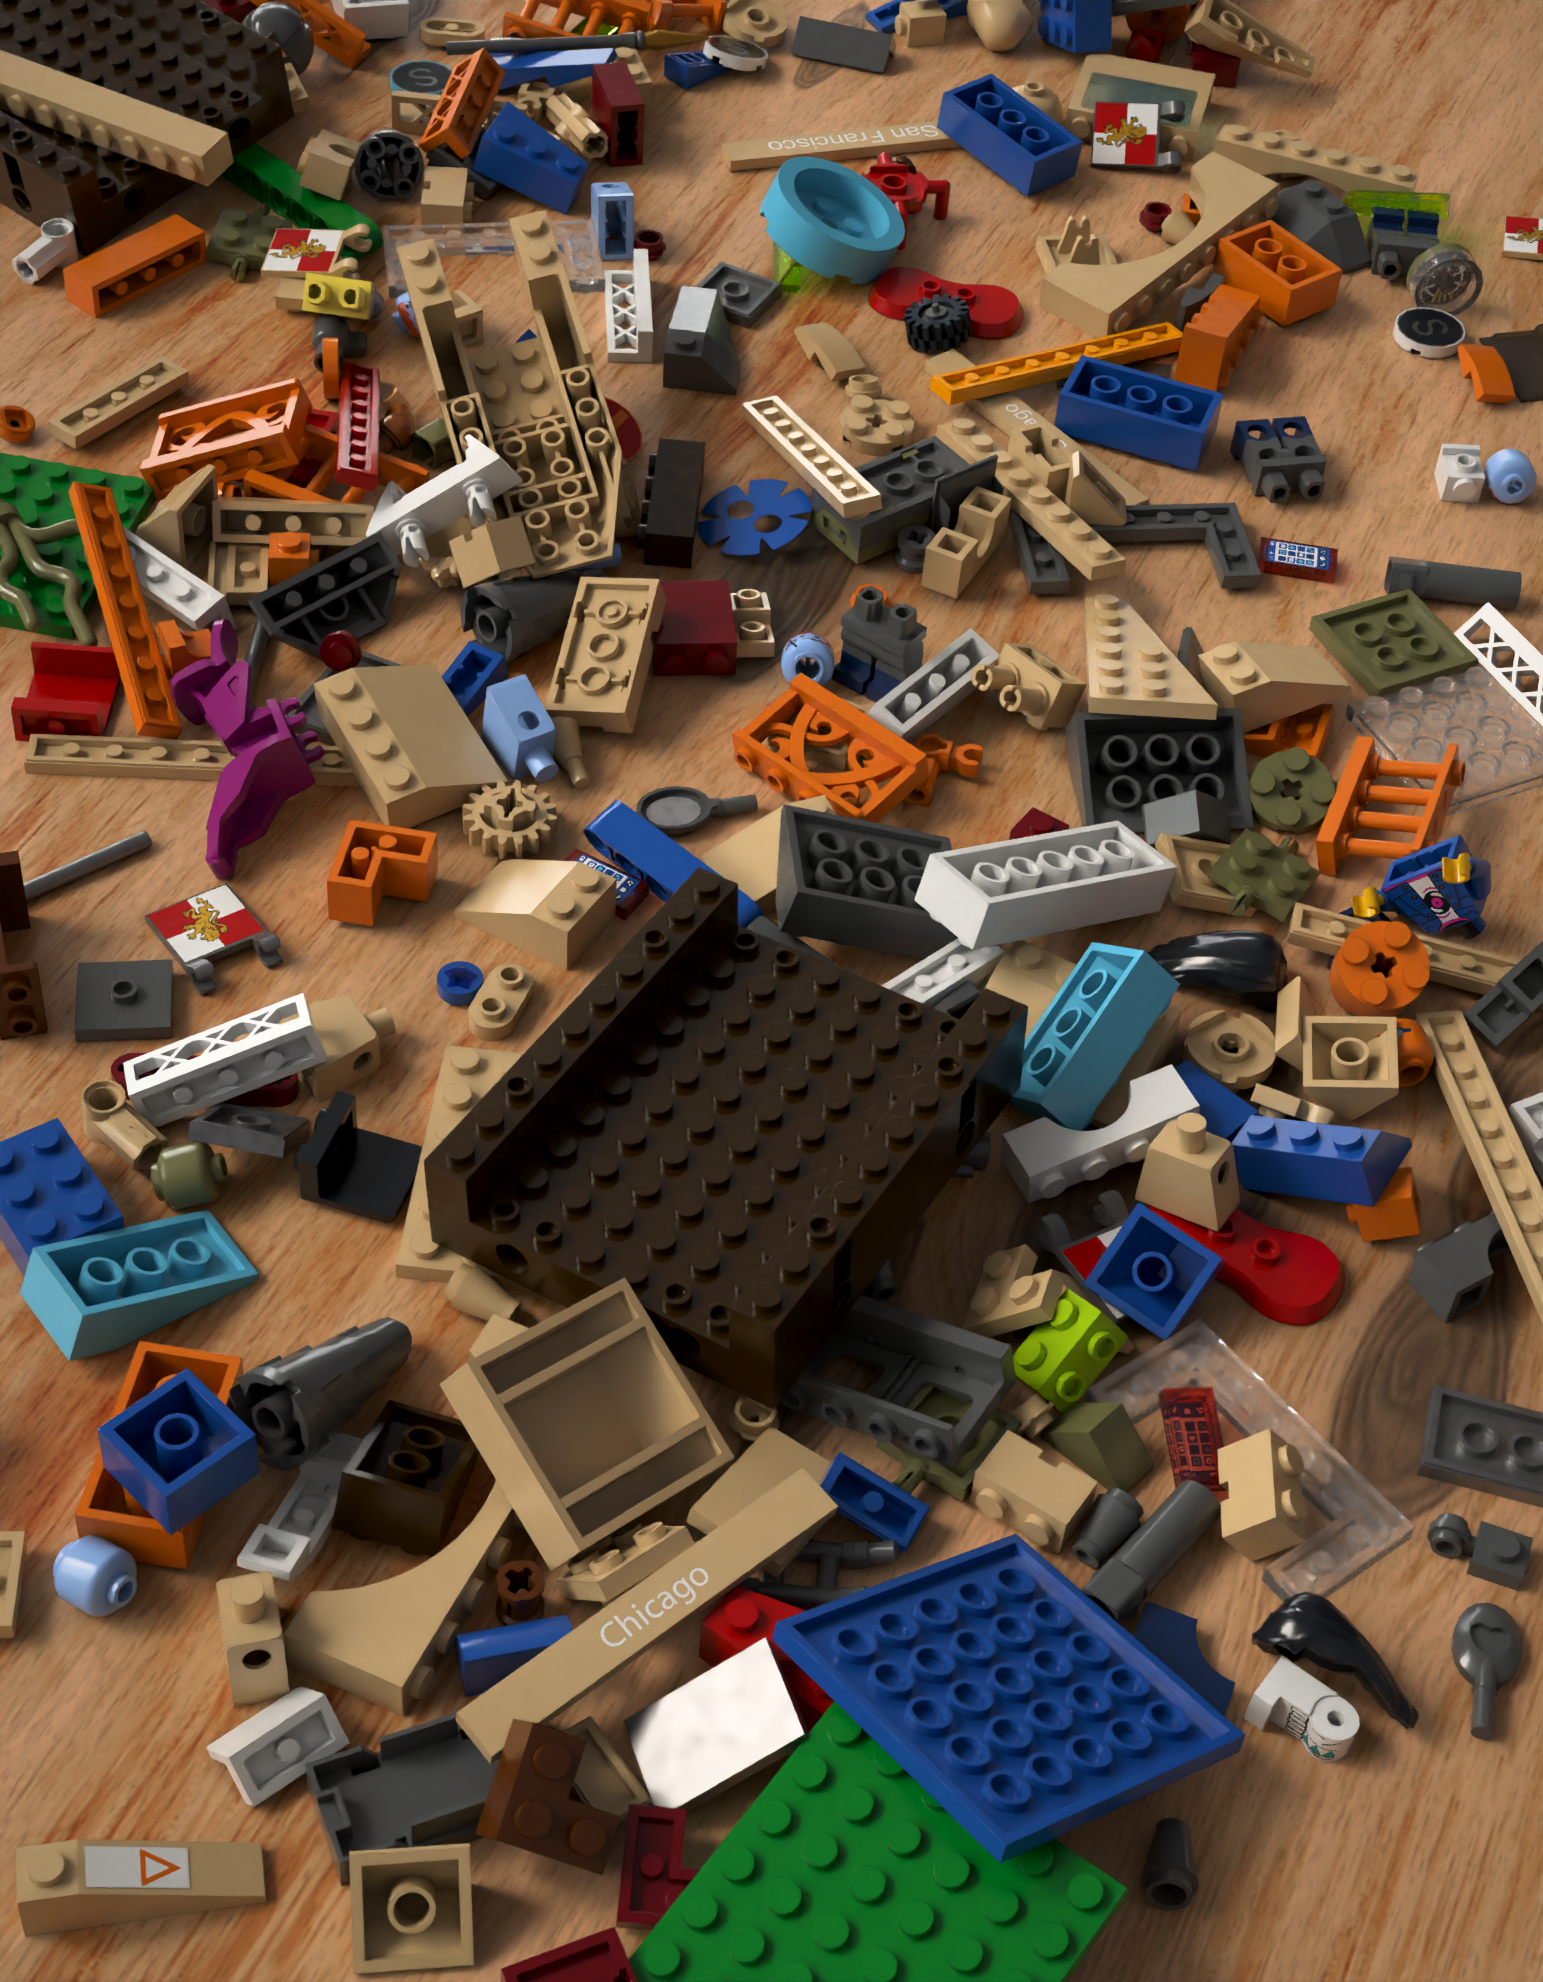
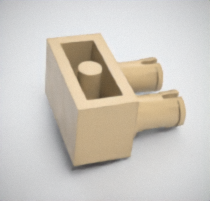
M1005 643L995 665L979 664L974 668L971 675V681L975 687H979L981 691H993L999 696L997 700L1004 708H1007L1008 711H1020L1027 716L1026 722L1044 731L1048 730L1049 727L1066 728L1087 686V683L1032 644Z

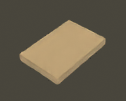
M769 1426L691 1507L686 1522L708 1535L802 1467L820 1485L831 1462L774 1427ZM825 1523L761 1569L777 1578Z

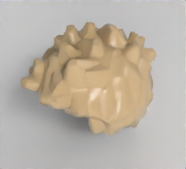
M464 516L425 539L427 550L429 551L428 562L419 554V566L432 577L439 588L449 587L450 585L457 586L460 576L449 541L466 533L471 534V530L476 528Z

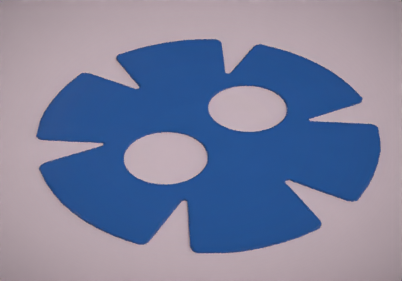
M774 479L751 480L747 496L738 485H733L710 499L701 513L720 518L698 522V532L708 546L730 537L720 550V552L730 555L747 556L759 554L761 539L772 550H775L795 539L804 530L808 520L789 516L811 512V502L800 488L779 497L788 485V482ZM747 501L754 505L753 513L742 519L731 518L727 513L728 508L736 502ZM766 515H776L782 520L781 526L769 533L759 532L754 527L755 522Z

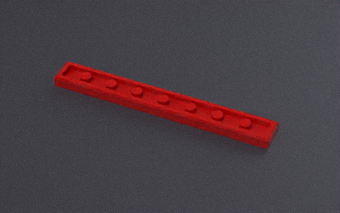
M347 361L342 364L335 483L375 491L378 480L380 370L378 368Z

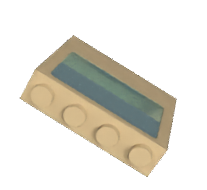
M1088 52L1067 108L1065 128L1083 142L1092 143L1095 101L1165 103L1180 100L1185 102L1184 120L1182 122H1171L1161 119L1159 154L1178 151L1182 154V160L1193 162L1198 133L1205 110H1208L1215 74L1098 52Z

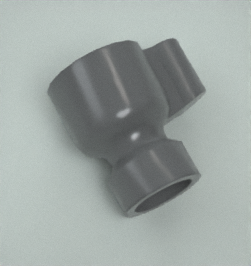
M323 315L313 323L312 347L315 351L314 365L320 372L323 373V338H339L340 371L344 362V355L361 358L366 354V334L362 331H349V326L343 318L335 315Z

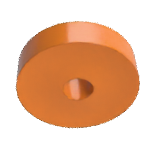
M323 338V385L325 399H339V338Z

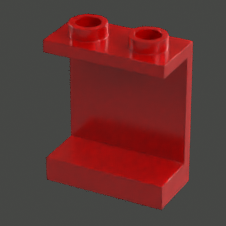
M32 641L33 679L27 697H14L11 705L16 741H29L31 734L104 737L121 681L113 647Z

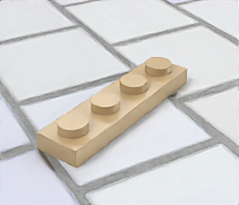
M160 356L49 420V432L54 437L77 450L189 384L188 370Z

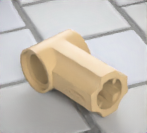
M107 1079L96 1080L89 1083L83 1089L81 1094L83 1132L87 1138L93 1142L106 1144L134 1171L141 1169L145 1172L150 1169L152 1163L158 1161L160 1152L168 1147L167 1138L126 1102L125 1090L117 1082Z

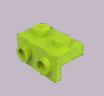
M1067 1288L1058 1300L1052 1320L1039 1323L1012 1356L1015 1377L1049 1403L1052 1401L1054 1407L1063 1414L1069 1407L1080 1400L1125 1344L1128 1336L1102 1311Z

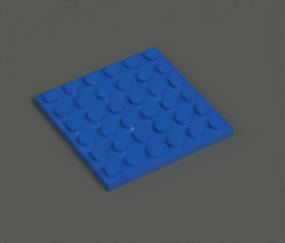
M1017 1534L777 1621L772 1640L999 1863H1003L1239 1753L1246 1736Z

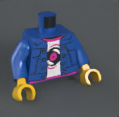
M1459 834L1391 861L1381 890L1369 886L1363 890V896L1354 895L1351 897L1354 916L1358 919H1370L1379 915L1380 912H1395L1416 922L1427 933L1434 934L1455 926L1465 939H1472L1479 935L1486 926V922L1480 915L1483 912L1487 896L1492 888L1491 865L1485 859L1473 857L1466 842Z

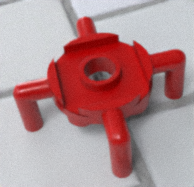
M881 153L879 155L878 164L871 166L869 173L864 175V171L861 173V176L877 186L893 202L903 219L905 235L897 250L905 248L908 214H918L922 211V205L926 201L927 194H936L934 218L937 220L947 219L951 189L949 181L944 179L927 180L925 175L917 171L916 176L908 172V166L893 163L888 153Z

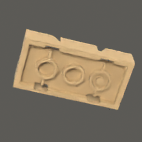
M580 577L545 709L551 719L558 716L574 718L578 722L579 731L581 726L603 727L604 732L633 733L641 695L654 650L650 639L652 632L659 631L666 604V597L660 579ZM564 678L566 679V682H567L566 688H565V685H564Z

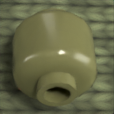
M198 1141L163 1149L158 1156V1161L151 1165V1179L155 1194L159 1201H167L173 1209L182 1210L215 1202L221 1192V1183L228 1182L229 1178L223 1154H214L208 1143Z

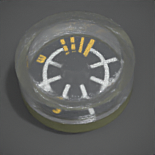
M1446 243L1434 246L1416 258L1408 271L1406 285L1417 307L1438 309L1455 316L1469 308L1478 298L1483 286V275L1467 248L1459 244Z

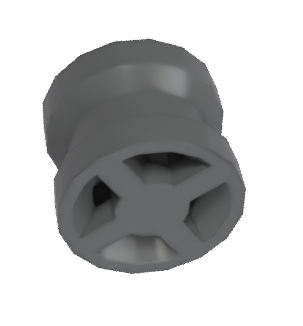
M908 525L899 530L897 535V545L899 548L896 550L894 560L896 566L906 573L922 574L925 550L936 536L935 533L921 525Z

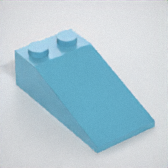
M207 1209L34 1247L20 1294L68 1361H73L116 1350L256 1282L259 1273Z

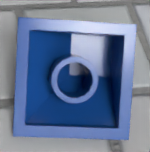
M1138 1202L1083 1285L1167 1342L1199 1304L1226 1264V1261Z

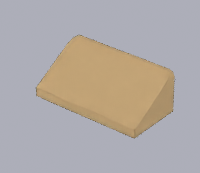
M1298 976L1277 994L1275 1054L1303 1073L1302 1016H1316V1011L1303 979Z

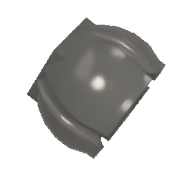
M268 2L261 4L260 7L255 11L252 10L241 23L242 25L269 40L273 38L281 46L283 52L287 55L283 58L284 64L291 62L297 75L303 73L309 66L314 52L313 32L308 21H301V12L298 9L282 2Z

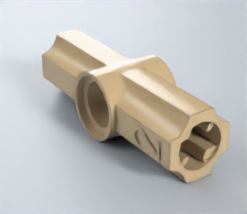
M565 93L561 95L553 94L547 100L546 116L556 126L555 130L574 148L579 149L589 160L595 157L602 158L609 150L607 146L609 137L598 126L599 122L577 102L575 103Z

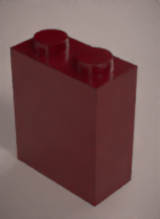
M626 62L593 64L591 116L599 122L598 126L609 137L607 141L609 150L605 154L610 168L643 165L645 103Z
M728 580L660 581L666 597V604L659 631L652 632L650 638L654 647L652 654L654 676L735 674L738 642Z

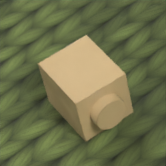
M937 0L901 2L899 16L895 18V31L902 38L907 48L943 44L947 15Z

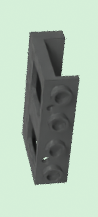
M861 1295L780 1403L791 1410L803 1411L825 1419L835 1426H845L870 1435L882 1443H892L917 1452L926 1459H936L956 1466L1016 1382L1011 1345ZM840 1356L851 1358L884 1371L868 1394L819 1377L831 1361ZM924 1387H934L973 1402L955 1429L952 1424L909 1410L907 1407Z

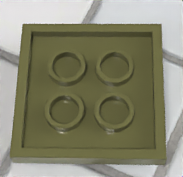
M1410 588L1313 616L1309 626V630L1376 702L1475 672L1479 660Z

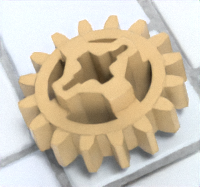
M498 780L497 788L494 789L487 785H482L481 795L470 793L469 804H463L462 807L463 835H469V844L471 846L482 844V854L485 855L492 850L498 851L499 859H504L507 853H514L517 859H522L524 850L537 854L539 853V844L549 846L551 844V835L557 832L556 804L550 803V795L547 792L537 795V785L534 784L526 789L521 788L520 780H515L512 786H506L502 780Z

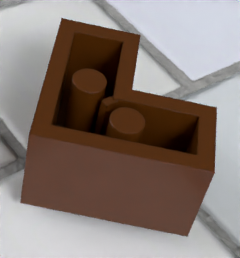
M513 1719L475 1834L603 1875L621 1817L568 1799L587 1740L535 1722Z

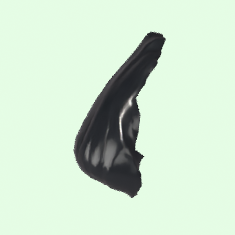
M1244 930L1213 931L1178 937L1167 944L1157 945L1150 952H1147L1177 982L1184 985H1199L1209 992L1240 999L1242 1003L1250 1004L1260 1010H1273L1277 1008V994L1288 985V976L1286 975L1287 961L1282 946L1274 936L1264 932Z
M1309 1592L1292 1595L1285 1599L1274 1612H1271L1261 1627L1252 1633V1644L1258 1646L1263 1652L1283 1655L1293 1664L1305 1657L1317 1666L1330 1671L1354 1675L1363 1688L1373 1696L1378 1705L1406 1729L1414 1728L1418 1721L1419 1715L1417 1710L1403 1693L1378 1652L1348 1617L1324 1597Z

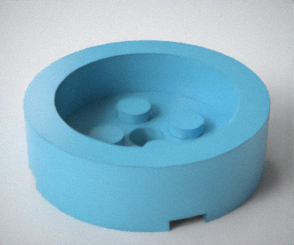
M795 157L784 162L760 205V216L765 217L768 222L767 233L787 255L809 270L829 279H833L835 274L850 277L849 281L851 284H866L877 280L886 270L905 235L904 222L898 209L877 186L855 171L826 159Z

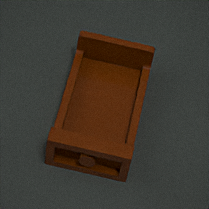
M18 850L0 853L1 1040L43 1034L48 1031L38 965L36 962L8 964L3 932L31 928Z

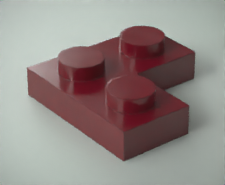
M629 1804L616 1927L652 1931L700 1869L681 1868L687 1809Z

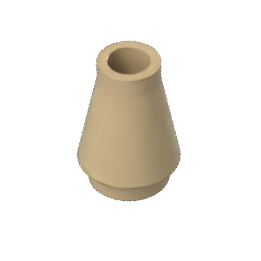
M462 1263L454 1272L443 1294V1298L451 1302L452 1309L488 1321L493 1314L514 1321L522 1306V1302L513 1298L479 1265H475L472 1268L466 1263Z

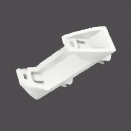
M468 434L465 436L468 443L466 461L453 466L408 494L393 480L388 483L372 516L366 538L381 532L396 556L403 553V561L406 565L419 567V554L427 562L429 560L426 538L470 513L472 525L476 527L486 524V514L495 521L496 512L492 499L521 483L522 478L497 453Z

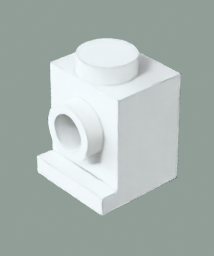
M1442 443L1434 472L1441 501L1479 502L1485 481L1479 458L1481 450L1479 445Z

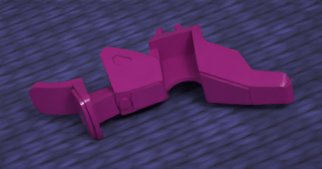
M228 619L216 620L213 624L210 642L211 659L204 658L194 662L176 673L171 681L173 700L183 716L195 725H202L207 722L229 754L235 757L223 768V772L220 773L206 825L208 830L206 862L219 880L234 876L238 849L258 840L266 834L284 801L317 783L309 764L321 759L325 754L321 745L316 746L312 750H305L308 744L319 740L315 731H307L298 736L293 731L307 722V717L303 712L294 717H287L289 712L301 707L298 698H289L281 703H278L277 699H266L269 706L259 709L255 708L249 699L251 667L246 661L238 660L236 662L238 639Z

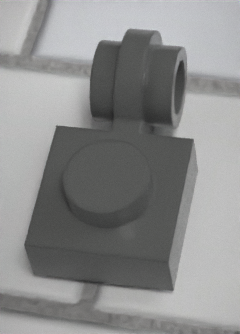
M1452 1513L1441 1514L1430 1523L1427 1538L1431 1543V1549L1436 1554L1445 1558H1456L1461 1554L1469 1556L1470 1561L1466 1574L1519 1591L1526 1571L1533 1540L1532 1537L1481 1521L1475 1537L1471 1535L1466 1520Z

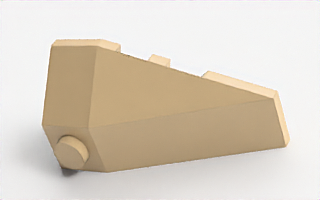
M1201 0L1188 17L1184 32L1198 45H1205L1214 51L1307 78L1313 72L1315 57L1230 0Z

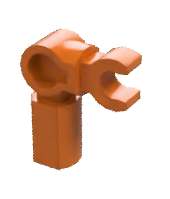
M928 733L918 737L915 747L927 754L929 779L920 785L918 792L913 790L904 800L908 803L926 806L930 802L940 771L949 773V770H956L964 777H977L978 763H982L983 747L976 744L955 746L953 741H947L937 734Z

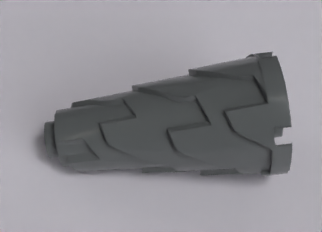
M589 568L577 571L567 570L533 579L529 575L517 579L495 580L473 586V588L467 589L461 602L460 614L463 632L473 630L476 640L472 642L504 655L506 664L524 656L525 651L555 638L556 633L567 628L580 577L610 578V576L598 568Z
M389 1317L378 1319L360 1328L356 1326L351 1327L314 1347L307 1345L284 1358L277 1356L237 1378L235 1381H240V1383L229 1390L228 1407L256 1434L257 1444L265 1451V1453L258 1456V1460L271 1468L292 1470L311 1459L330 1442L329 1437L355 1417L361 1409L360 1406L388 1383L386 1379L408 1360L412 1344L411 1332L400 1321Z

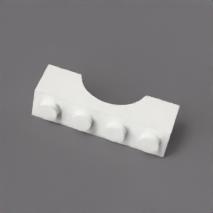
M1170 1064L1130 1081L1128 1108L1116 1122L1107 1127L1093 1131H1076L1064 1128L1047 1117H1042L1002 1135V1162L1028 1204L1041 1198H1053L1062 1193L1067 1187L1084 1180H1095L1102 1177L1112 1168L1127 1162L1141 1161L1146 1157L1150 1144L1169 1121L1177 1120L1184 1113L1199 1114L1200 1105L1173 1065Z

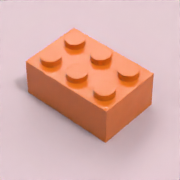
M1271 219L1219 239L1213 273L1226 276L1224 282L1226 286L1261 295L1258 309L1262 310L1283 327L1333 307L1343 271Z

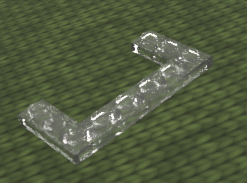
M550 221L559 253H562L564 267L572 293L590 294L593 292H605V275L594 221ZM509 222L382 226L389 299L397 298L407 292L396 247L434 238L439 258L445 256L515 255Z
M1200 1318L1087 1390L1085 1399L1087 1403H1122L1133 1425H1136L1161 1409L1163 1405H1167L1194 1387L1245 1438L1270 1428L1288 1444H1292L1298 1449L1304 1463V1471L1301 1474L1302 1494L1331 1523L1306 1539V1542L1299 1544L1265 1568L1261 1580L1283 1602L1292 1595L1303 1592L1314 1593L1327 1598L1411 1539L1415 1526Z

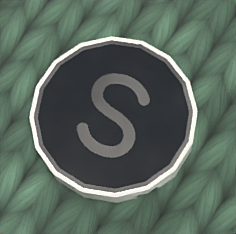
M710 36L705 41L703 53L708 59L712 60L714 55L720 58L719 63L722 66L748 72L756 71L757 66L760 70H763L768 56L764 49L755 44L727 36Z
M1416 307L1400 313L1397 316L1393 329L1395 341L1404 350L1411 352L1413 348L1420 351L1419 356L1439 359L1457 353L1458 346L1463 343L1466 333L1463 324L1455 316L1442 310Z

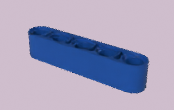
M619 800L611 803L583 829L587 840L600 854L632 878L641 881L640 884L663 902H666L698 867L719 875ZM738 889V925L747 928L756 918L765 915L755 901Z

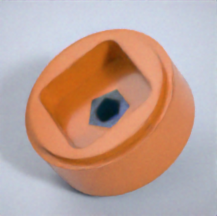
M7 405L0 408V437L15 444L29 441L36 425L33 416L24 408L15 405Z

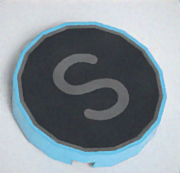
M418 60L406 62L392 70L390 74L391 92L396 90L442 95L452 70L448 66L434 61Z

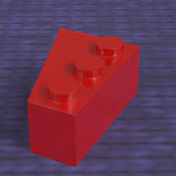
M737 1585L702 1620L699 1657L714 1668L765 1637L769 1639L776 1647L810 1732L834 1700L772 1640L777 1621L802 1613L805 1610Z

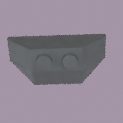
M1314 180L1305 181L1278 192L1279 206L1274 216L1270 218L1272 221L1343 270V275L1370 266L1371 257L1357 213L1345 205L1342 200L1336 198Z
M378 532L249 598L247 602L270 637L322 660L320 646L328 634L343 630L352 633L360 640L388 623L402 564L381 532Z

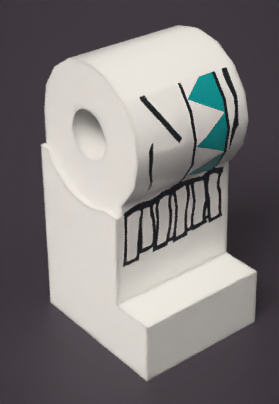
M1281 1656L1254 1692L1244 1716L1245 1720L1260 1730H1263L1268 1722L1272 1721L1301 1740L1306 1751L1313 1758L1322 1762L1341 1760L1347 1754L1360 1726L1359 1715L1348 1701L1283 1656Z

